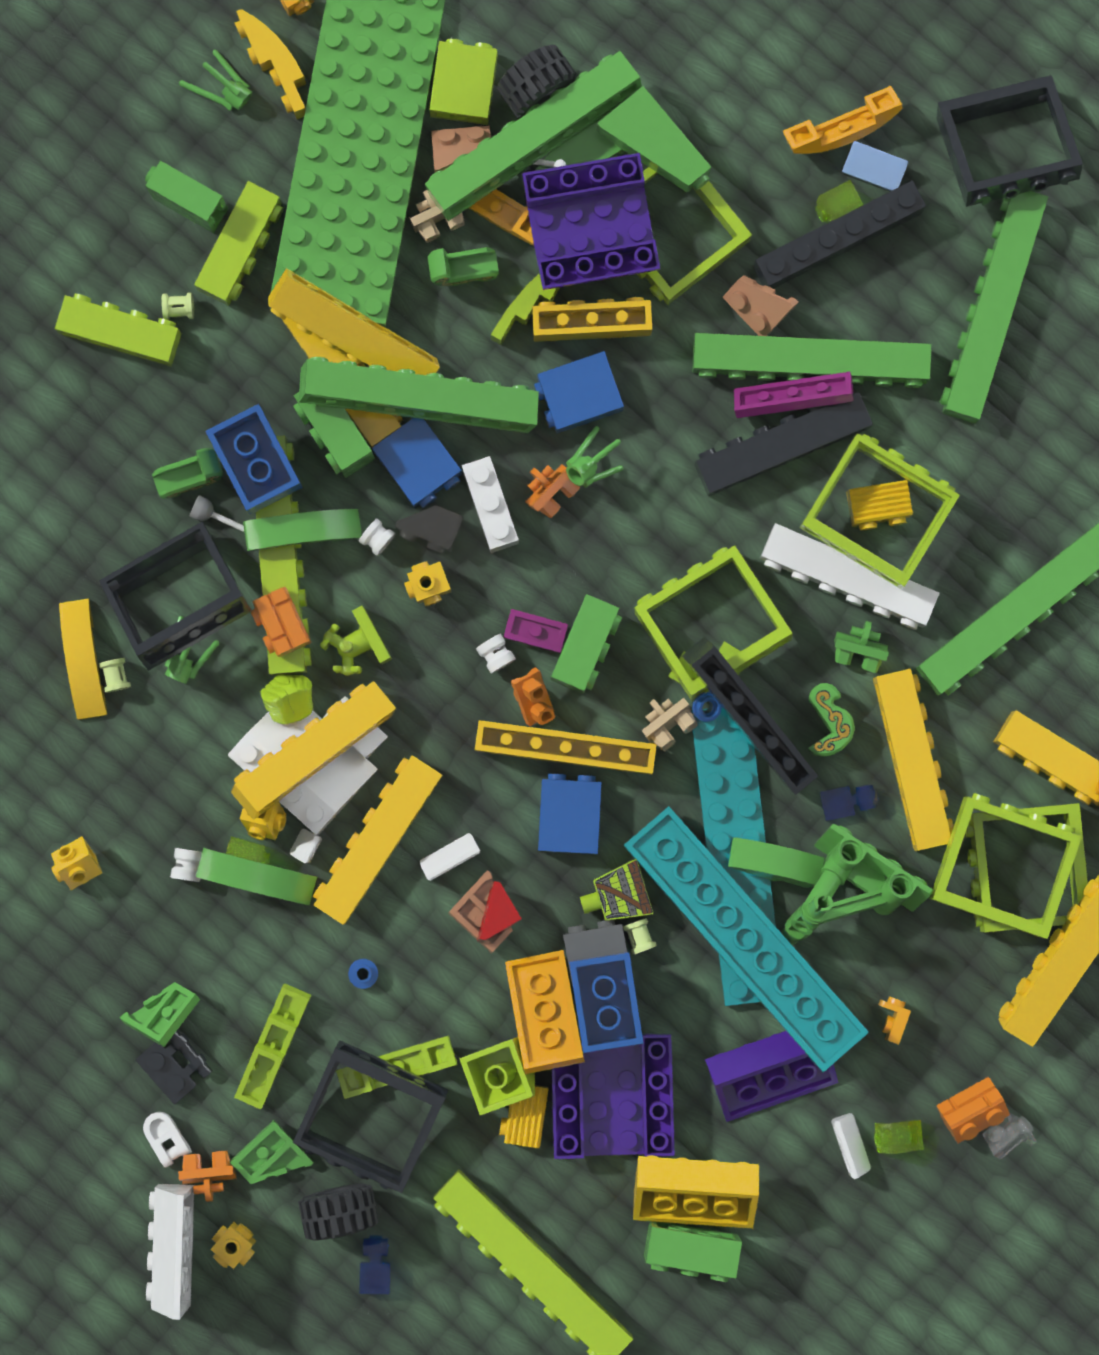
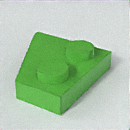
M174 982L163 989L160 994L145 1000L143 1008L131 1015L126 1012L120 1019L127 1026L165 1047L200 999L195 993Z
M274 1119L230 1160V1163L250 1184L263 1181L270 1176L286 1174L287 1171L303 1166L309 1167L314 1161L301 1147L293 1143L294 1139Z

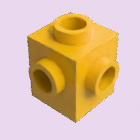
M428 561L412 566V572L407 573L409 581L404 582L409 598L416 597L417 603L424 602L425 606L442 601L441 596L451 592L441 562L429 565ZM430 580L432 583L428 588H424L421 586L423 581Z
M278 801L254 820L243 808L239 819L249 836L258 840H264L265 838L276 840L279 831H282L285 827L286 813Z
M83 836L51 853L55 864L51 867L53 874L59 883L64 881L70 890L102 874L96 854Z
M233 1222L228 1229L223 1225L212 1238L215 1242V1245L211 1248V1251L215 1253L213 1258L225 1268L230 1266L234 1269L238 1263L244 1266L255 1253L251 1249L256 1242L252 1237L254 1234L241 1223L237 1225ZM227 1243H235L237 1251L234 1253L226 1247Z

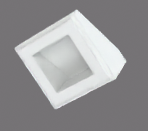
M301 829L290 850V854L305 864L310 863L322 840L321 837L307 829Z

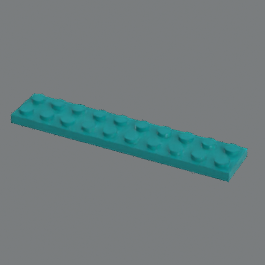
M723 707L720 715L710 722L701 721L693 714L698 724L692 730L706 849L776 927L770 880L728 867L733 838L737 837L766 843L755 747ZM719 955L724 1005L760 1002Z
M669 806L624 844L627 851L637 859L642 868L823 1073L869 1033Z

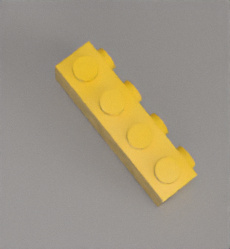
M642 297L627 298L623 302H614V299L597 300V303L573 300L563 305H556L555 302L538 303V306H532L534 342L651 336L652 334L651 300H644Z

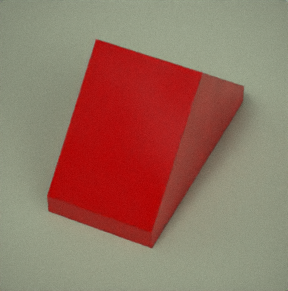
M494 881L491 884L477 938L479 943H484L522 919L500 882Z

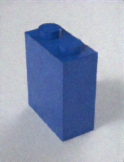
M605 351L537 374L538 383H535L534 387L536 391H539V401L545 399L548 410L544 411V416L548 427H554L556 434L622 412L624 409Z
M411 419L372 448L374 454L414 508H417L419 505L425 508L436 500L437 497L434 494L443 488L448 491L461 481L458 477L462 475V470L424 419Z
M548 774V779H542L538 851L598 854L602 782H595L596 776L578 775V781L566 780V775Z

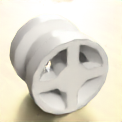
M375 519L362 534L359 542L363 545H369L372 548V552L378 556L392 541L395 533L392 530H386L382 527V522Z

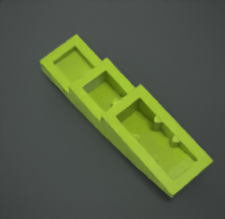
M538 274L507 308L491 333V340L502 345L515 320L526 325L532 315V306H537L539 301L553 302L560 287L543 290L540 275Z
M283 984L234 1098L258 1109L263 1108L311 998L310 994L288 984Z

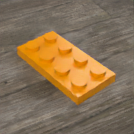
M564 950L505 962L525 1074L585 1062Z

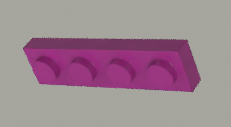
M851 372L734 389V411L737 418L853 401V379Z

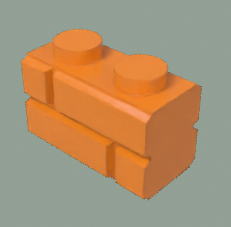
M286 587L277 589L252 601L255 608L252 609L251 614L257 626H264L267 636L263 637V640L270 654L275 652L278 657H282L312 643Z
M989 1077L936 1105L944 1124L951 1132L957 1144L964 1140L975 1138L980 1131L991 1125H999L1010 1115L1003 1097Z

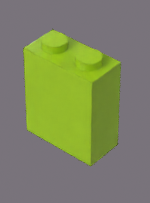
M447 39L446 42L439 41L429 109L430 117L488 125L498 59L497 49L492 48L493 46L487 43H476L475 46L465 45L463 41L458 39Z

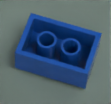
M259 404L205 431L246 511L250 515L303 488Z
M629 952L569 961L583 1053L643 1044Z

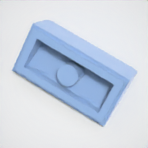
M854 141L841 173L892 191L899 187L908 161Z

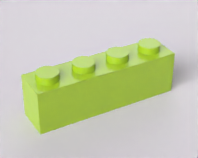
M250 181L247 182L194 284L197 291L229 306L231 300L236 301L243 289V285L240 283L244 275H250L256 264L254 256L257 250L265 247L270 233L267 232L272 222L277 223L283 212L279 196Z
M75 293L74 297L65 295L55 326V330L59 334L172 367L182 334L175 327L176 323L159 318L158 322L148 320L147 314L131 310L130 314L119 311V306L108 302H103L102 306L91 303V298Z

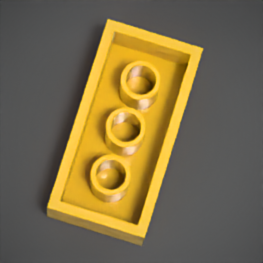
M653 1155L647 1157L638 1156L634 1187L633 1220L753 1229L759 1198L758 1164L719 1162L717 1160H689L687 1158H659Z

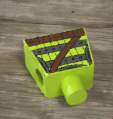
M637 859L631 860L594 879L593 883L596 892L579 897L584 914L602 909L605 920L653 914Z

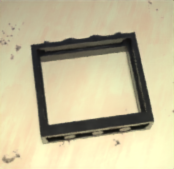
M1052 75L938 103L936 119L966 207L980 203L985 205L990 201L1001 198L1011 199L1029 191L1040 192L1050 186L1058 184L1068 185V182L1080 179L1083 163ZM1047 102L1067 160L974 182L955 124Z
M203 522L188 528L185 532L162 543L157 548L99 580L137 657L148 671L252 612L218 546ZM208 548L230 592L143 641L121 597Z
M340 1040L334 1049L293 1143L306 1149L305 1153L318 1154L326 1158L325 1160L333 1166H344L352 1170L353 1174L361 1179L368 1180L370 1178L379 1182L380 1186L385 1190L390 1188L402 1193L449 1090ZM339 1063L432 1105L402 1172L310 1130Z

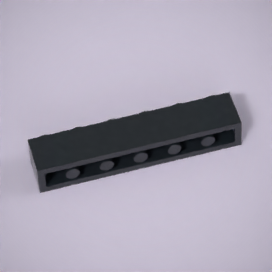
M912 180L756 259L753 268L762 286L766 285L774 289L921 215L926 205Z
M860 393L853 394L852 402L807 408L808 414L798 418L796 414L787 416L780 420L781 425L770 429L769 425L753 431L754 436L743 441L742 437H738L725 443L727 448L718 452L715 451V448L700 453L698 455L700 459L696 460L694 465L707 496L719 493L870 429L873 423Z
M702 638L682 655L683 659L791 792L795 795L798 794L818 777L727 660L707 638Z

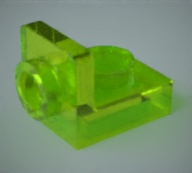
M913 1119L891 1123H875L874 1141L877 1146V1152L897 1154L924 1150L921 1120Z

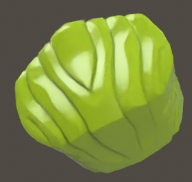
M278 674L261 690L265 709L269 711L274 722L280 724L297 722L308 717L313 711L312 682L304 675Z

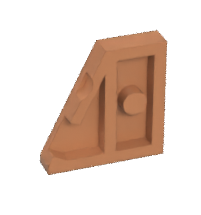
M490 126L431 131L434 171H444L453 164L457 157L462 154H469L475 150L482 140L491 137Z
M746 276L738 279L723 296V299L758 336H768L799 303L793 297L787 300L776 295L775 289L766 285H759L755 280Z
M488 870L448 912L476 940L490 887L493 883L492 875ZM509 927L481 944L492 954L513 930Z

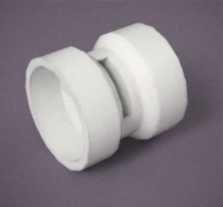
M501 633L476 648L479 655L485 657L487 668L491 674L516 660L512 651L506 649L505 640Z
M175 848L174 858L176 859V866L172 868L170 877L200 882V878L196 877L202 852Z

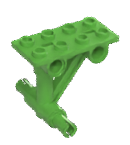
M832 824L814 845L827 855L821 869L822 875L806 901L786 921L785 928L781 933L786 939H789L791 945H794L811 935L820 924L870 909H874L881 915L891 914L900 905H903L910 911H914L930 897L933 889L928 887L922 878L912 876L904 871L898 862L886 859L877 853L876 848L871 844L862 843L853 837L847 828ZM846 880L866 892L837 902L832 900L838 887L844 885Z

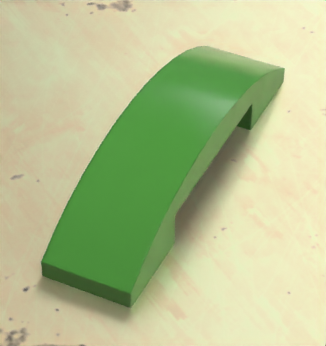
M358 509L294 513L243 522L247 551L332 540L333 542L360 539L362 536Z
M203 848L196 873L197 878L305 905H310L317 879L313 875Z

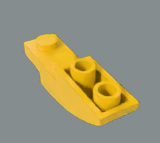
M242 9L236 11L239 21L235 22L241 39L248 38L251 47L246 50L253 65L259 63L262 72L271 69L269 73L275 86L281 85L285 92L281 99L287 113L293 111L296 119L304 117L306 109L297 88L306 85V81L296 60L278 36L264 23Z

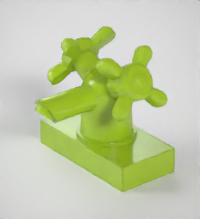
M363 606L352 610L360 625L358 630L342 638L337 635L340 627L337 624H332L320 643V647L325 651L330 644L333 645L342 657V666H333V671L346 676L355 673L360 674L362 672L361 666H353L354 657L370 649L374 651L380 664L392 660Z

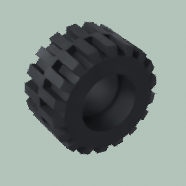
M551 44L540 47L517 61L503 75L498 83L497 90L519 119L525 116L532 106L536 104L541 105L550 99L552 93L557 89L566 88L572 84L577 77V73L557 45Z
M361 1183L331 1188L307 1195L298 1201L304 1235L309 1240H326L351 1235L370 1229L379 1222L372 1185Z

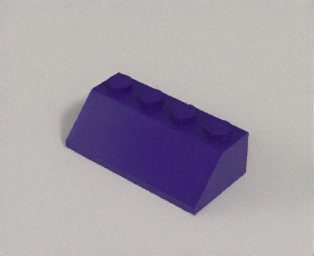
M787 1031L705 1059L726 1122L839 1083L834 1064L823 1073Z

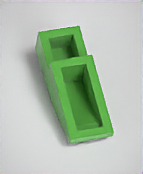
M736 837L732 840L728 867L772 881H785L808 888L814 887L822 875L821 869L824 857L779 845Z

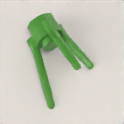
M213 50V55L234 81L227 80L207 62L203 63V67L225 86L221 93L225 98L183 80L179 81L180 86L223 105L229 111L233 107L238 111L241 110L253 93L249 90L250 85L240 78L218 50Z
M595 426L574 456L566 462L568 466L566 473L571 482L577 486L583 485L587 488L593 482L622 471L623 466L619 465L595 474L597 470L596 463L614 450L621 443L620 439H616L593 458L590 456L581 457L599 431V427Z
M179 616L178 621L182 620L184 617ZM215 640L193 667H191L193 661L187 658L191 647L182 651L181 655L177 654V656L175 655L168 659L165 664L168 667L165 675L184 684L187 683L189 677L195 679L199 669L219 645V641Z

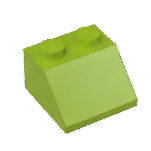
M518 1037L459 1058L480 1115L535 1096V1072L525 1074Z

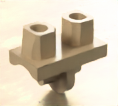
M427 190L423 192L425 201L416 204L420 214L410 218L414 231H419L426 243L440 237V233L435 225L436 222L445 219L451 231L465 225L462 213L448 221L429 196Z
M682 698L675 705L669 699L661 705L653 699L649 703L654 710L645 716L650 724L642 732L651 744L655 743L663 751H666L676 742L669 733L670 729L678 724L682 731L687 734L696 728L698 724L691 713L692 708L685 698Z

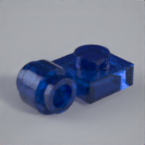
M873 784L856 787V794L854 796H851L849 786L819 792L825 821L855 815L853 807L855 804L856 806L859 805L860 811L877 808V801H879L877 789L874 790Z
M370 1235V1238H364L363 1256H369L371 1260L370 1262L361 1261L359 1294H390L391 1262H380L382 1256L388 1257L389 1239L383 1238V1235Z

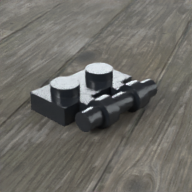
M178 1030L171 1037L170 1041L172 1043L167 1048L155 1042L135 1060L174 1105L198 1085L191 1076L194 1071L197 1070L203 1078L213 1071L207 1065V1059L203 1054L199 1055L188 1043L189 1038L184 1033L181 1035ZM178 1050L190 1062L185 1068L173 1056Z

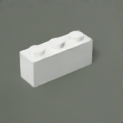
M490 456L462 465L490 552L493 553L519 544Z

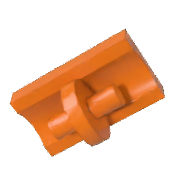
M562 464L555 471L547 465L541 473L536 468H533L530 474L535 479L528 487L534 493L525 503L530 508L552 518L561 508L552 497L560 490L567 498H570L580 487L571 482L566 473L567 468Z
M535 667L527 675L511 681L514 697L518 701L525 723L529 727L536 723L544 725L555 718V712L539 669Z
M228 1151L213 1152V1168L203 1169L200 1154L184 1155L183 1171H178L179 1181H182L183 1185L204 1183V1185H194L193 1193L194 1195L205 1194L206 1202L213 1201L214 1192L224 1191L223 1183L212 1182L237 1179L236 1169L230 1163L231 1159Z

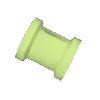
M187 293L186 296L162 294L163 319L169 320L170 317L183 316L194 319L193 293ZM184 305V307H173V308H172V306Z
M125 658L99 663V668L103 669L107 685L104 688L105 693L131 687L130 682H127L123 664L125 663Z
M647 918L623 926V930L627 931L633 947L631 950L632 955L657 946L656 942L652 941L647 928Z

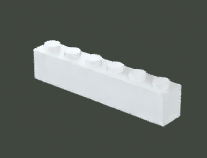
M776 523L760 557L761 560L765 561L764 566L777 572H780L781 569L787 570L792 573L791 577L805 584L809 580L820 584L818 589L825 593L835 595L836 592L847 596V602L860 607L865 603L874 607L873 612L885 618H889L890 615L901 619L900 624L917 630L918 626L923 628L927 625L940 594L911 580H908L904 588L899 589L830 546Z

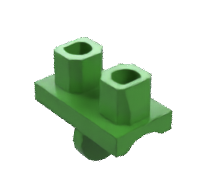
M865 621L863 629L852 626L851 635L837 631L834 639L836 647L835 662L850 665L853 654L858 653L864 655L861 668L877 673L882 660L887 661L889 654L888 645L878 643L881 633L870 631L872 622Z

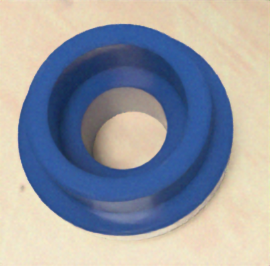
M711 692L699 694L694 699L692 705L695 717L704 722L716 719L722 709V706ZM709 702V708L703 711L704 703Z
M359 959L351 964L348 977L355 987L366 989L377 981L378 969L372 961ZM360 968L368 970L369 976L367 979L362 980L358 977L357 973Z

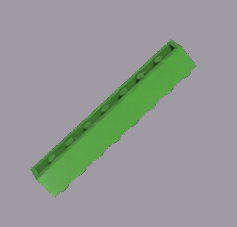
M621 51L604 57L597 67L589 72H582L572 84L553 92L550 99L541 105L536 104L532 106L525 116L517 121L507 123L500 133L492 138L488 137L482 140L475 150L469 154H462L457 157L453 164L444 171L440 170L432 174L425 183L429 196L445 218L450 221L623 103L642 87L640 76Z
M1029 191L1011 199H1002L1000 210L1004 211L1001 222L996 221L991 238L996 240L993 249L988 248L986 251L983 265L987 266L984 277L979 276L974 293L979 295L976 304H970L965 320L969 321L970 324L967 333L962 331L957 348L961 349L958 360L953 359L948 376L953 377L950 388H944L940 399V404L944 405L943 414L974 424L980 420L1049 196Z
M695 333L692 373H699L700 378L711 379L716 378V374L728 375V379L744 380L747 375L758 376L757 380L775 381V377H787V381L851 372L853 385H863V381H874L875 386L890 387L893 386V382L904 383V387L921 388L922 384H926L930 380L931 344Z
M312 357L307 359L301 367L299 402L529 433L537 426L539 391L529 390V387L524 385L505 387L496 381L477 383L467 377L448 379L439 373L419 375L410 369L391 371L386 370V367L381 365L362 367L357 366V363L352 361L333 363L328 362V359L324 357Z
M1099 523L916 667V670L937 696L944 692L949 696L961 686L959 680L966 674L973 677L985 667L981 662L990 655L993 659L997 658L1008 649L1005 646L1006 642L1013 637L1018 641L1030 631L1028 627L1030 623L1035 619L1039 623L1054 612L1050 607L1058 601L1062 604L1066 603L1077 594L1074 588L1082 582L1087 586L1099 576L1097 572L1099 569Z

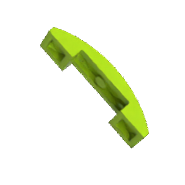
M449 1035L377 1056L417 1076L457 1065ZM350 1067L336 1070L344 1099L387 1086V1084Z

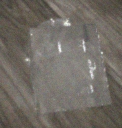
M1011 1113L1002 1123L991 1126L982 1134L993 1155L999 1159L1004 1158L1022 1141L1031 1146L1037 1142L1032 1134L1034 1129L1030 1122L1022 1116L1019 1118Z

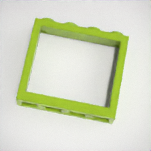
M649 167L643 171L645 184L658 174ZM709 181L700 189L696 190L694 187L693 189L733 239L671 288L658 271L637 274L640 279L645 277L652 285L649 289L653 296H656L659 301L664 300L667 305L746 245L752 237L750 231Z
M857 433L799 528L899 589H902L907 584L960 495L954 492L955 488L950 486L949 482L942 479L939 482L929 477L930 472L918 464H915L914 467L903 461L905 457L893 449L886 451L878 446L879 441L874 437L871 438L866 434L861 436ZM857 450L943 501V504L902 571L816 519Z
M736 546L727 549V547L721 548L712 555V560L704 565L702 562L695 564L688 569V575L679 580L677 578L669 580L662 586V591L655 595L649 593L637 601L638 605L634 607L635 615L692 702L699 694L709 692V690L699 678L692 681L649 615V612L733 561L777 629L729 658L727 662L738 674L792 640V631Z
M973 793L972 798L963 797L933 886V892L929 899L1034 936L1048 939L1082 836L1074 834L1076 829L1062 823H1058L1057 827L1046 824L1047 818L1030 813L1028 818L1017 814L1019 808L1004 803L1001 804V807L989 804L990 798ZM973 809L1068 842L1041 924L946 891Z
M1080 803L1019 809L1017 814L1029 817L1030 813L1040 816L1063 814L1064 824L1076 828L1074 834L1082 836L1070 871L1073 905L1079 904L1084 896V889L1088 884ZM984 812L972 813L965 832L967 838L971 837L972 849L968 850L969 867H974L975 879H971V893L973 897H977V902L991 906L983 821L1002 819ZM974 915L976 927L980 926V932L1017 930ZM1067 915L1055 916L1052 926L1064 925L1067 921ZM1032 918L1028 920L1041 924L1042 918Z

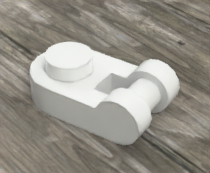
M155 1112L146 1118L143 1125L144 1134L165 1168L174 1164L173 1160L181 1155L184 1157V1155L192 1153L190 1146L169 1114ZM171 1138L175 1146L167 1150L163 1142Z

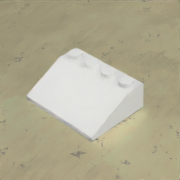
M312 711L308 717L300 721L280 724L274 722L268 712L229 752L228 756L243 770L248 769L252 772L259 766L257 762L269 752L275 755L283 749L280 745L292 735L299 737L306 732L304 727L317 717L319 720H322V718ZM352 746L279 802L315 835H319L378 769Z
M158 1184L155 1187V1192H150L149 1209L154 1210V1222H149L148 1240H153V1252H148L147 1270H152V1282L147 1283L146 1300L151 1301L152 1310L171 1319L180 1320L191 1306L194 1185Z

